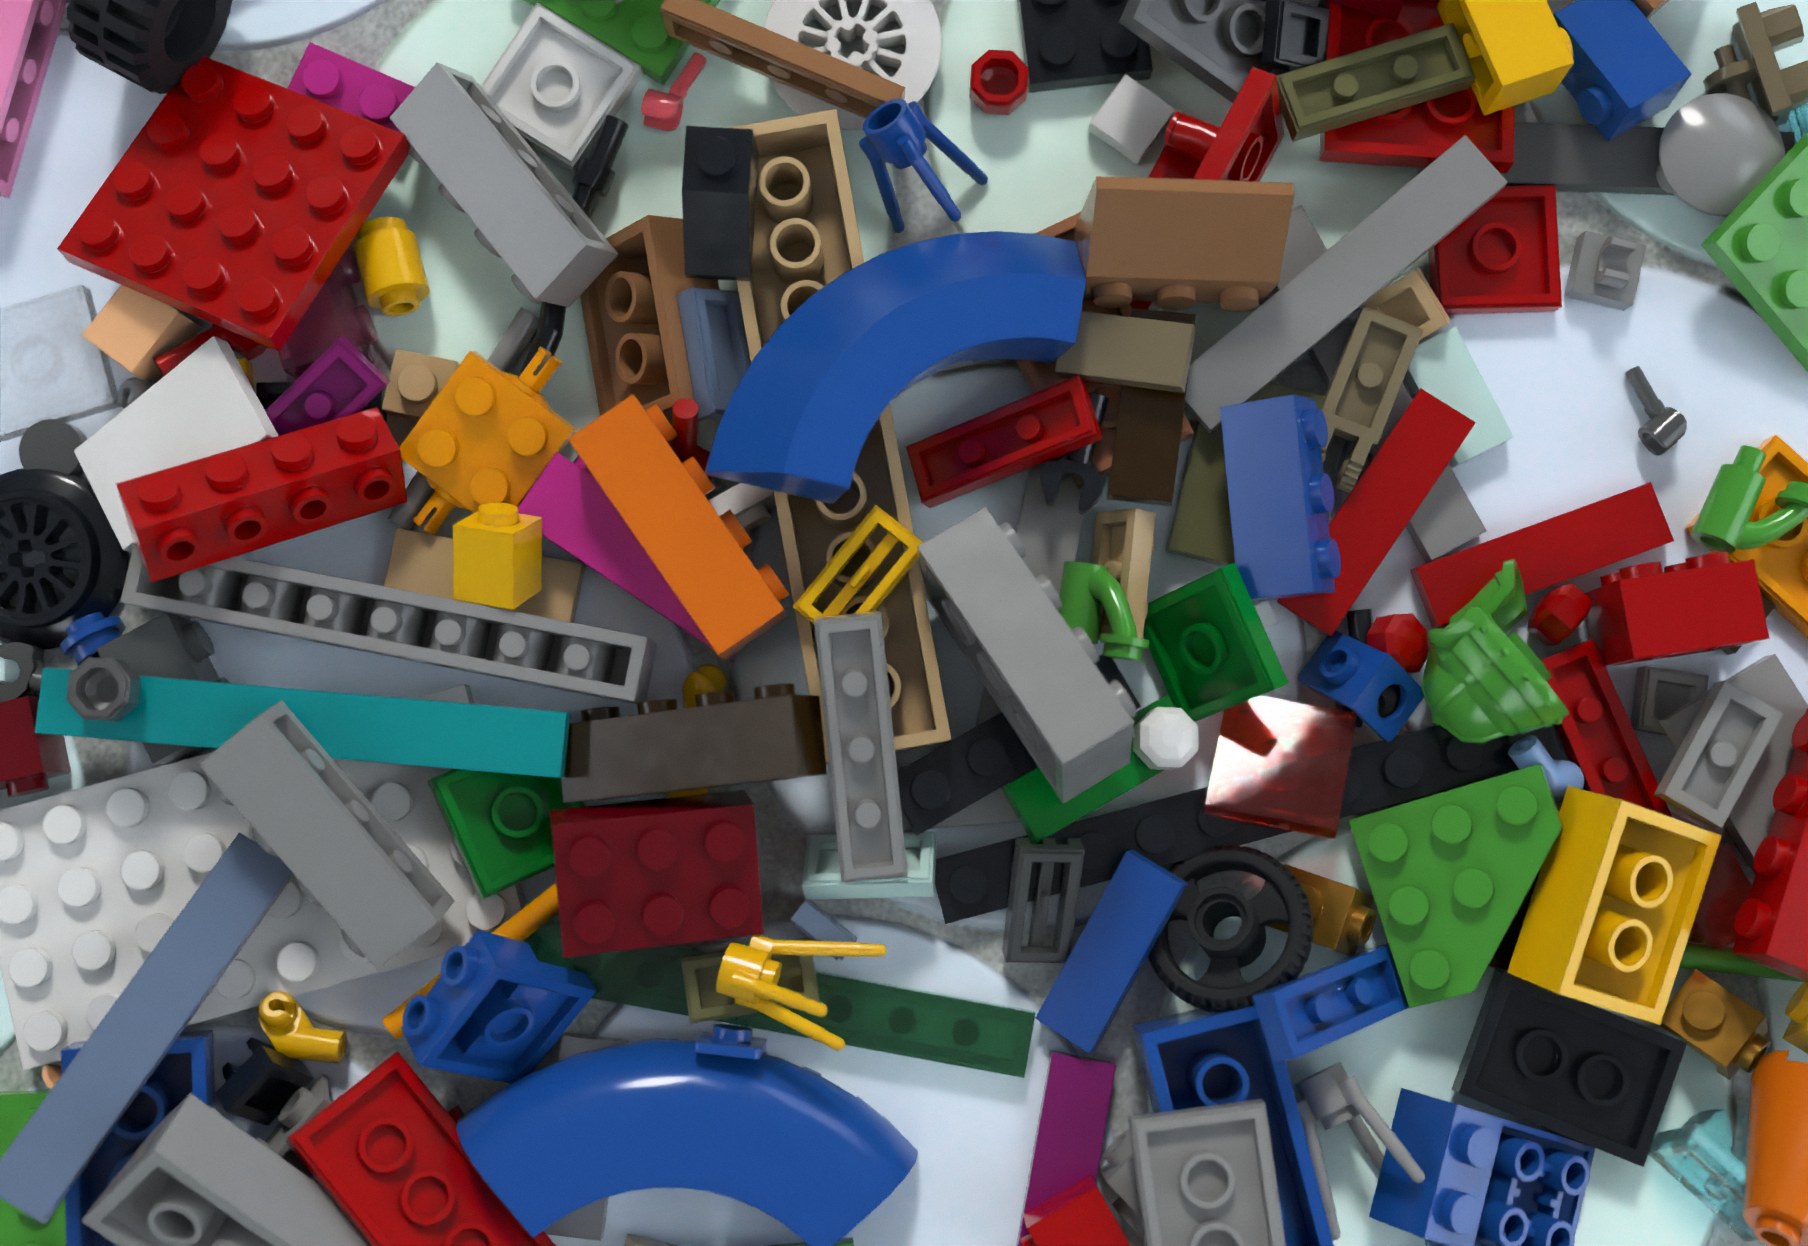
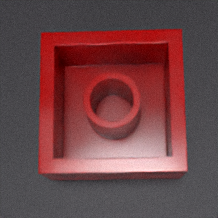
M1727 552L1710 553L1687 558L1685 563L1664 567L1665 573L1662 572L1661 562L1624 567L1619 569V573L1601 576L1602 587L1585 593L1592 599L1591 604H1593L1585 618L1589 640L1594 639L1606 667L1723 650L1769 639L1754 559L1729 563Z

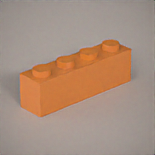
M632 394L569 437L568 440L715 652L725 661L788 617L780 601L790 594L768 563L756 569L742 548L750 544L752 540L733 512L729 509L719 516L705 495L714 490L715 487L693 456L682 463L672 450L668 442L676 438L678 434L655 403L644 410L635 395Z

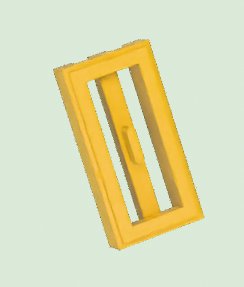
M875 505L793 605V609L812 624H814V618L840 615L900 541L908 549L856 613L877 611L918 561L917 546L924 542L879 506ZM880 525L888 532L887 535L823 613L818 611L813 605Z

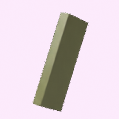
M1454 23L1276 76L1281 113L1292 142L1468 89L1476 79Z

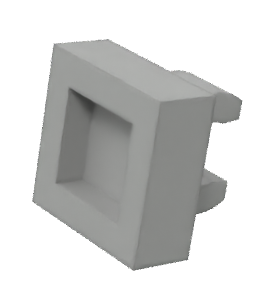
M1584 231L1576 239L1564 296L1625 311L1634 304L1646 245L1615 236Z

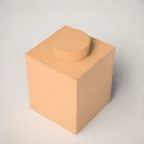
M121 285L82 333V336L129 372L147 382L150 379L158 382L163 376L156 367L153 358L196 336L201 327L183 314L184 311Z

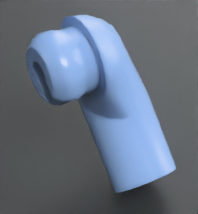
M1526 736L1514 743L1509 749L1508 754L1519 770L1542 763L1555 802H1563L1567 786L1583 789L1584 775L1581 768L1576 763L1570 761L1553 760L1537 736Z

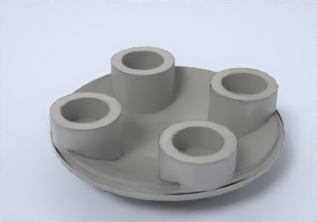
M1724 93L1697 97L1679 108L1671 116L1662 132L1659 143L1660 164L1656 170L1657 182L1664 191L1675 194L1689 207L1705 214L1727 217L1785 156L1783 139L1772 118L1761 107L1746 98Z

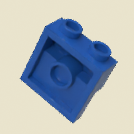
M477 930L465 946H454L446 953L441 966V977L426 996L417 995L408 1002L404 1010L403 1026L401 1029L418 1066L512 1083L527 1073L533 1072L597 990L587 973L538 961L529 943Z

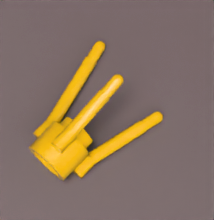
M752 935L749 946L733 941L729 944L719 969L716 992L735 998V1004L755 1009L817 1042L819 1041L834 1050L841 1051L845 1047V1042L842 1038L773 1002L776 1001L818 1017H824L828 1010L823 1003L778 986L782 963L771 960V956L775 954L882 957L886 954L887 950L883 944L776 940L761 935Z

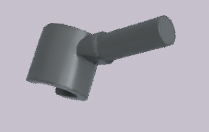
M1636 366L1628 370L1625 375L1644 406V411L1651 418L1639 428L1638 435L1643 445L1652 454L1660 456L1684 436L1687 429V421L1678 410L1672 407L1665 408L1640 366Z

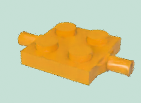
M540 346L538 352L521 375L518 376L499 370L476 351H469L399 447L401 458L424 475L431 488L435 490L418 515L413 518V521L418 526L426 525L423 530L436 535L438 529L455 506L473 513L478 511L480 505L486 503H508L519 507L555 453H561L569 442L568 438L578 430L553 411L544 395L540 393L559 365H562L563 362L559 358L551 356V352Z

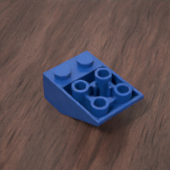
M1401 1088L1391 1130L1422 1169L1425 1179L1421 1183L1414 1182L1386 1148L1369 1213L1370 1218L1418 1237L1450 1246H1488L1475 1242L1476 1236L1492 1241L1496 1246H1574L1582 1203L1590 1179V1169L1595 1152L1594 1147Z

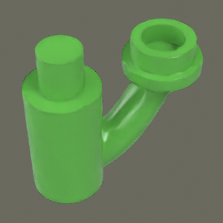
M1743 445L1740 447L1733 464L1721 465L1690 536L1703 546L1728 553L1734 552L1736 549L1747 550L1767 545L1808 518V483L1790 481L1785 490L1778 492L1775 503L1781 509L1763 519L1750 522L1749 518L1766 482L1765 478L1759 474L1766 454L1758 448Z
M1064 561L1059 594L1062 608L1058 612L1069 628L1072 630L1077 626L1081 627L1092 643L1098 644L1104 608L1112 634L1100 635V642L1104 643L1103 656L1142 661L1143 649H1149V640L1138 638L1128 600L1119 582L1108 572L1109 568L1091 563Z

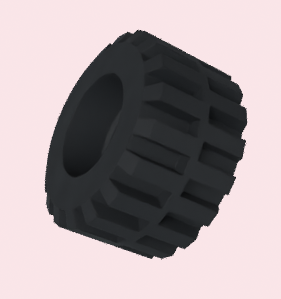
M70 0L67 6V20L71 21L68 32L71 41L76 43L75 49L81 55L152 93L167 94L176 84L181 83L182 75L188 68L196 65L203 56L211 57L225 30L233 0Z

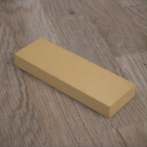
M396 528L384 586L453 600V539ZM542 556V590L514 610L499 609L574 623L586 566L582 563Z

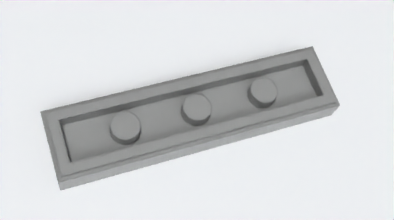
M881 611L814 618L841 881L843 883L908 876Z

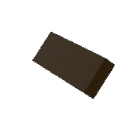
M1132 308L1131 317L1193 324L1195 327L1196 314ZM1187 383L1185 393L1122 385L1108 499L1172 507Z

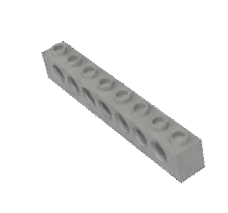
M135 543L120 601L121 603L152 611L633 704L646 701L657 649V643L644 636L234 557L151 583Z

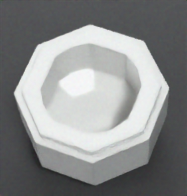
M1156 707L1150 710L1133 728L1135 734L1133 737V751L1150 769L1176 770L1182 768L1198 752V725L1182 708Z

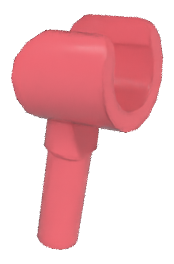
M697 52L692 55L676 81L672 83L669 93L650 88L646 91L641 106V112L645 115L643 121L645 126L664 131L677 129L682 117L683 100L688 93L687 91L707 62L703 55Z

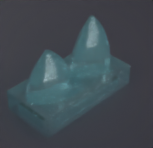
M1724 1109L1701 1111L1690 1117L1682 1127L1657 1133L1648 1155L1745 1242L1759 1240L1754 1235V1229L1747 1224L1743 1217L1746 1156L1739 1161L1732 1155L1733 1133L1727 1111Z

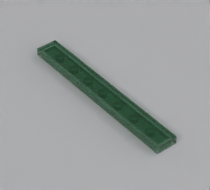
M549 921L523 941L529 943L538 961L587 973L597 990L592 996L594 999L689 1016L681 958L683 956L712 952L680 945H667L563 958L559 923ZM816 971L820 1003L826 1005L828 1009L827 1014L824 1017H818L802 1010L786 1008L842 1038L845 1045L1022 1078L1025 1077L1036 1014L1032 1010ZM763 1013L713 1020L809 1038Z

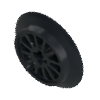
M22 468L0 475V519L6 515L12 531L11 533L0 524V542L4 545V549L0 550V559L2 560L0 564V577L7 575V578L0 585V641L6 644L13 642L26 643L41 647L44 650L60 648V644L68 637L66 628L76 620L96 612H101L105 618L110 616L122 596L129 565L128 551L122 549L91 485L85 480L73 474L67 475L48 469L25 470ZM24 505H30L28 522L23 512ZM48 508L55 511L56 515L46 527ZM70 525L75 532L74 537L59 542V537ZM80 546V562L65 558L66 551ZM32 550L44 552V563H39L35 567L24 566L22 561L23 554H28ZM63 568H72L79 571L76 583H73L63 574ZM53 585L65 594V599L60 603L58 602ZM18 591L17 606L15 608L9 604V601ZM36 596L42 607L40 613L35 612Z

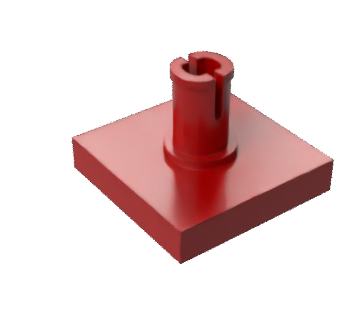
M1252 67L1221 127L1177 111L1169 121L1164 134L1163 142L1165 149L1201 162L1193 179L1260 182L1284 137L1276 75Z

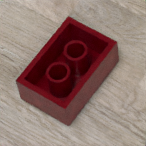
M744 790L549 810L563 958L764 934L754 803Z

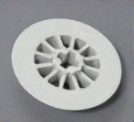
M774 0L764 24V28L799 43L805 41L818 45L820 47L813 49L904 86V100L907 104L912 101L918 103L932 84L940 63L942 35L936 11L930 0ZM846 2H862L858 14L853 18L850 17ZM834 4L837 5L841 20H834L824 9ZM871 6H876L883 10L871 22H866ZM812 19H816L827 32L808 27V24ZM891 21L896 22L900 28L880 33ZM856 36L862 37L863 51L865 53L861 54L854 51L848 58L843 57L840 40L852 42ZM899 45L906 47L904 54L886 50V48ZM878 64L898 69L893 77H889ZM770 79L782 99L800 115L837 109L840 130H863L865 118Z

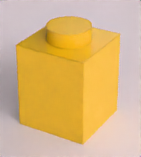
M486 503L480 505L475 513L453 524V600L514 610L542 590V517L518 513V507L512 504Z

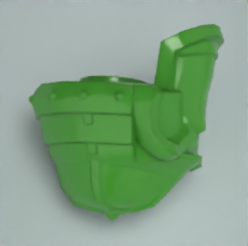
M1515 558L1503 561L1502 570L1495 573V577L1470 602L1449 618V625L1443 629L1434 628L1427 632L1429 652L1421 689L1425 701L1430 708L1432 722L1436 725H1441V727L1445 728L1462 742L1485 743L1502 736H1514L1542 727L1548 728L1553 725H1560L1562 720L1569 714L1566 706L1547 683L1552 678L1549 670L1514 631L1510 635H1506L1528 613L1522 576Z

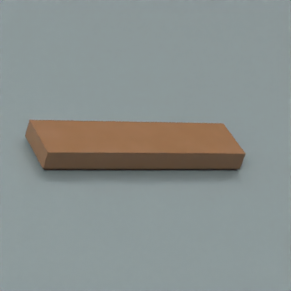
M664 0L660 9L668 36L865 119L880 105L898 98L905 99L904 86L699 0Z

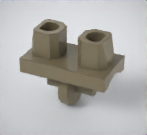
M1753 2L1736 9L1739 21L1732 27L1743 60H1737L1732 44L1716 49L1713 53L1719 69L1708 75L1703 80L1707 94L1727 92L1728 94L1737 95L1752 101L1746 86L1751 83L1758 106L1772 118L1778 127L1787 123L1791 110L1808 103V60L1780 70L1774 54L1776 51L1803 41V24L1795 4L1760 12L1757 2Z

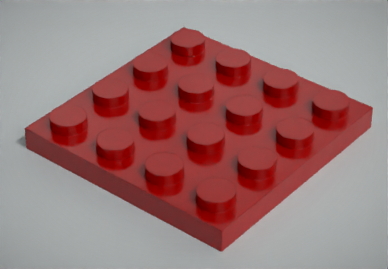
M203 56L196 65L191 66L184 72L181 83L176 84L165 95L57 249L71 264L280 352L409 155L410 144L405 134Z

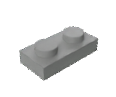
M1726 680L1715 682L1654 795L1710 828H1723L1784 713Z

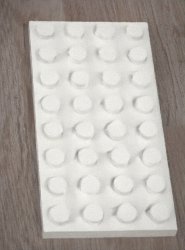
M466 684L411 698L474 704L470 685ZM213 752L0 810V969L23 1071L60 1061L62 1049L74 1042L87 1041L240 832L258 844L251 824L235 806L224 803L215 795L208 783V775L198 765ZM333 759L455 900L437 924L377 970L367 957L357 955L348 947L342 937L340 926L323 907L313 905L305 898L298 887L297 877L294 875L187 1026L257 1007L267 994L275 991H283L293 997L446 955L454 946H465L477 930L492 933L524 908L525 902L520 883L483 900L479 899L428 784L430 779L453 769Z

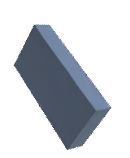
M690 287L678 293L677 300L694 401L699 407L698 419L721 420L733 392L751 364L739 292Z

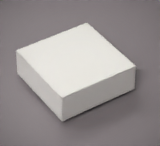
M1125 74L1090 121L1088 131L1138 165L1167 126L1176 109Z

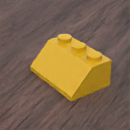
M1567 786L1559 811L1564 827L1540 869L1507 973L1557 994L1660 1025L1722 835L1621 799Z

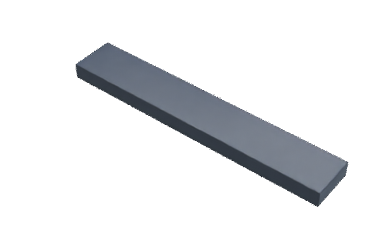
M240 832L0 1159V1198L40 1223H46L294 876L292 871L279 857L270 855L259 844Z

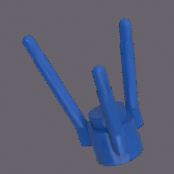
M904 99L890 100L873 110L863 123V131L867 136L859 141V146L870 161L886 213L896 233L903 232L905 227L885 163L893 164L897 169L913 166L950 220L957 222L961 219L960 210L924 158L927 150V145L924 142L926 138L976 183L985 185L988 182L987 175L926 118L916 101L907 104Z

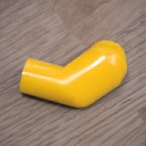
M275 991L267 994L261 1000L258 1009V1020L262 1030L276 1051L293 1059L337 1064L343 1061L347 1048L346 1031L315 1028L299 1002L286 992Z

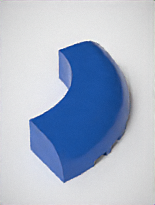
M678 1039L627 1042L625 1045L611 1046L591 1052L585 1051L570 1055L567 1059L535 1072L527 1073L497 1090L459 1118L456 1127L461 1145L475 1169L532 1238L578 1208L606 1197L651 1188H686L709 1191L734 1198L758 1208L783 1223L802 1238L808 1246H834L897 1188L916 1163L918 1150L888 1119L859 1096L852 1095L822 1077V1074L805 1066L802 1068L781 1058L767 1055V1052H764L760 1059L694 1052L695 1041H678Z

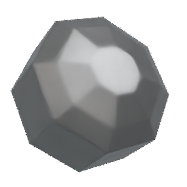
M88 657L69 674L66 700L82 719L121 721L139 705L141 679L125 660Z

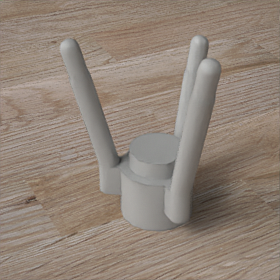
M1341 1062L1327 1067L1295 1084L1302 1098L1301 1101L1297 1102L1332 1240H1338L1341 1232L1314 1121L1320 1119L1325 1130L1334 1128L1347 1121L1363 1149L1380 1171L1384 1155L1362 1120V1116L1414 1182H1423L1425 1174L1411 1157L1409 1151L1365 1097L1355 1076L1349 1077Z

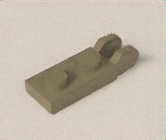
M1363 306L1358 312L1320 406L1325 415L1328 428L1327 445L1321 448L1322 463L1325 460L1326 449L1333 434L1353 442L1336 477V488L1350 493L1355 486L1370 449L1372 450L1379 442L1423 333L1421 328L1366 306Z

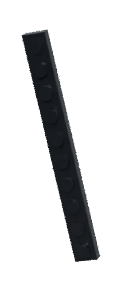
M1436 725L1395 736L1391 742L1380 740L1079 820L1047 838H1055L1057 844L1065 845L1067 844V838L1081 839L1085 849L1080 888L1111 880L1128 850H1134L1157 865L1165 866L1190 859L1195 853L1200 854L1206 848L1208 851L1212 850L1214 846H1218L1219 849L1223 845H1243L1517 771L1519 768L1509 756L1508 751L1514 743L1529 735L1537 736L1553 760H1561L1563 756L1554 725L1548 728L1542 727L1524 734L1502 736L1485 743L1462 742L1445 728L1441 727V725ZM1016 837L936 859L935 887L945 924L1007 908ZM1032 862L1027 902L1034 901L1039 862ZM1055 862L1050 896L1060 894L1064 866L1062 862Z

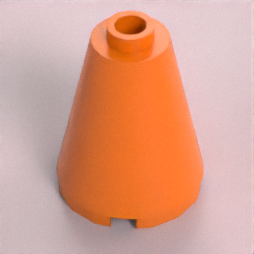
M1776 1050L1761 1056L1750 1078L1743 1217L1747 1224L1754 1229V1235L1768 1246H1808V1063L1786 1061L1790 1050Z

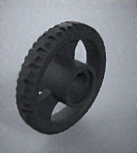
M1223 845L1219 849L1218 846H1214L1212 850L1208 851L1207 848L1203 849L1202 853H1195L1190 859L1183 860L1181 863L1177 862L1168 870L1187 882L1188 885L1148 955V959L1159 979L1173 994L1196 1008L1209 1012H1224L1254 1006L1253 995L1298 978L1311 952L1314 925L1308 898L1299 881L1286 866L1269 854L1262 853L1260 850L1246 846L1240 847L1239 845ZM1222 871H1244L1265 880L1261 891L1249 900L1239 891L1232 888L1216 887L1200 894L1197 887L1198 880ZM1228 917L1241 918L1240 929L1234 936L1225 940L1214 939L1215 928L1223 919ZM1170 921H1188L1191 935L1210 958L1207 972L1198 981L1186 975L1172 956L1168 942V924ZM1271 923L1288 924L1287 941L1278 960L1261 977L1247 983L1242 977L1240 968L1250 965L1261 955L1266 943L1265 926Z

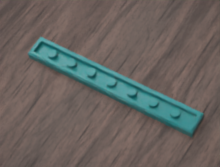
M45 667L42 670L35 733L218 749L258 715L282 700L333 759L564 778L571 715L569 712L139 676L141 679L139 705L121 721L82 719L66 700L68 677L73 670Z

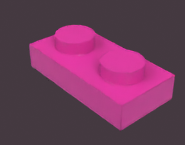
M309 42L287 89L400 132L389 117L415 87Z

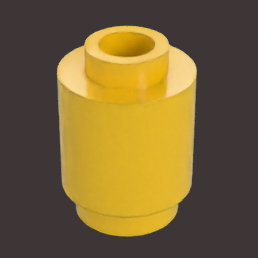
M379 217L364 222L357 233L358 240L354 243L353 248L367 304L374 309L382 310L388 316H401L416 311L420 307V302L430 294L416 234L408 230L406 221L399 217Z

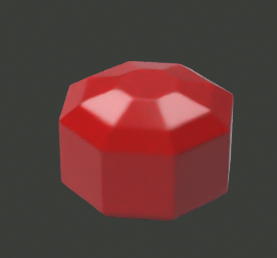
M988 50L971 65L969 97L985 114L1009 115L1026 100L1029 68L1013 51Z
M1573 583L1556 587L1537 603L1528 620L1527 630L1546 646L1558 645L1573 633L1587 617L1593 605L1591 604L1592 599Z
M1413 613L1377 617L1366 634L1367 645L1389 654L1408 674L1420 672L1427 660L1429 652L1427 630Z

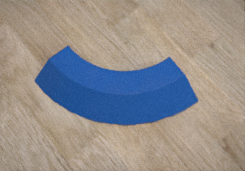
M1003 231L959 233L918 241L880 254L843 273L813 294L792 313L754 357L733 392L715 433L704 474L834 504L850 488L857 459L878 417L893 399L914 384L935 374L940 369L968 360L976 362L993 359H1021L1052 364L1076 344L1086 285L1076 242L1032 233Z

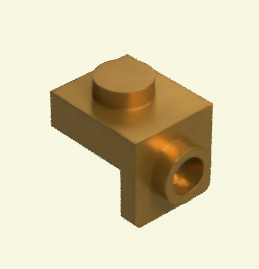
M1284 864L1299 881L1308 898L1314 925L1312 942L1348 956L1355 955L1358 945L1364 946L1367 943L1374 928L1376 914L1375 910L1371 909L1373 896L1346 884ZM1285 923L1266 925L1288 933L1289 925Z
M1697 969L1692 972L1668 1003L1659 1025L1714 1063L1717 1072L1728 1080L1732 1079L1739 1068L1747 1073L1751 1072L1759 1058L1766 1054L1771 1044V1041L1764 1037L1768 1031L1766 1015Z

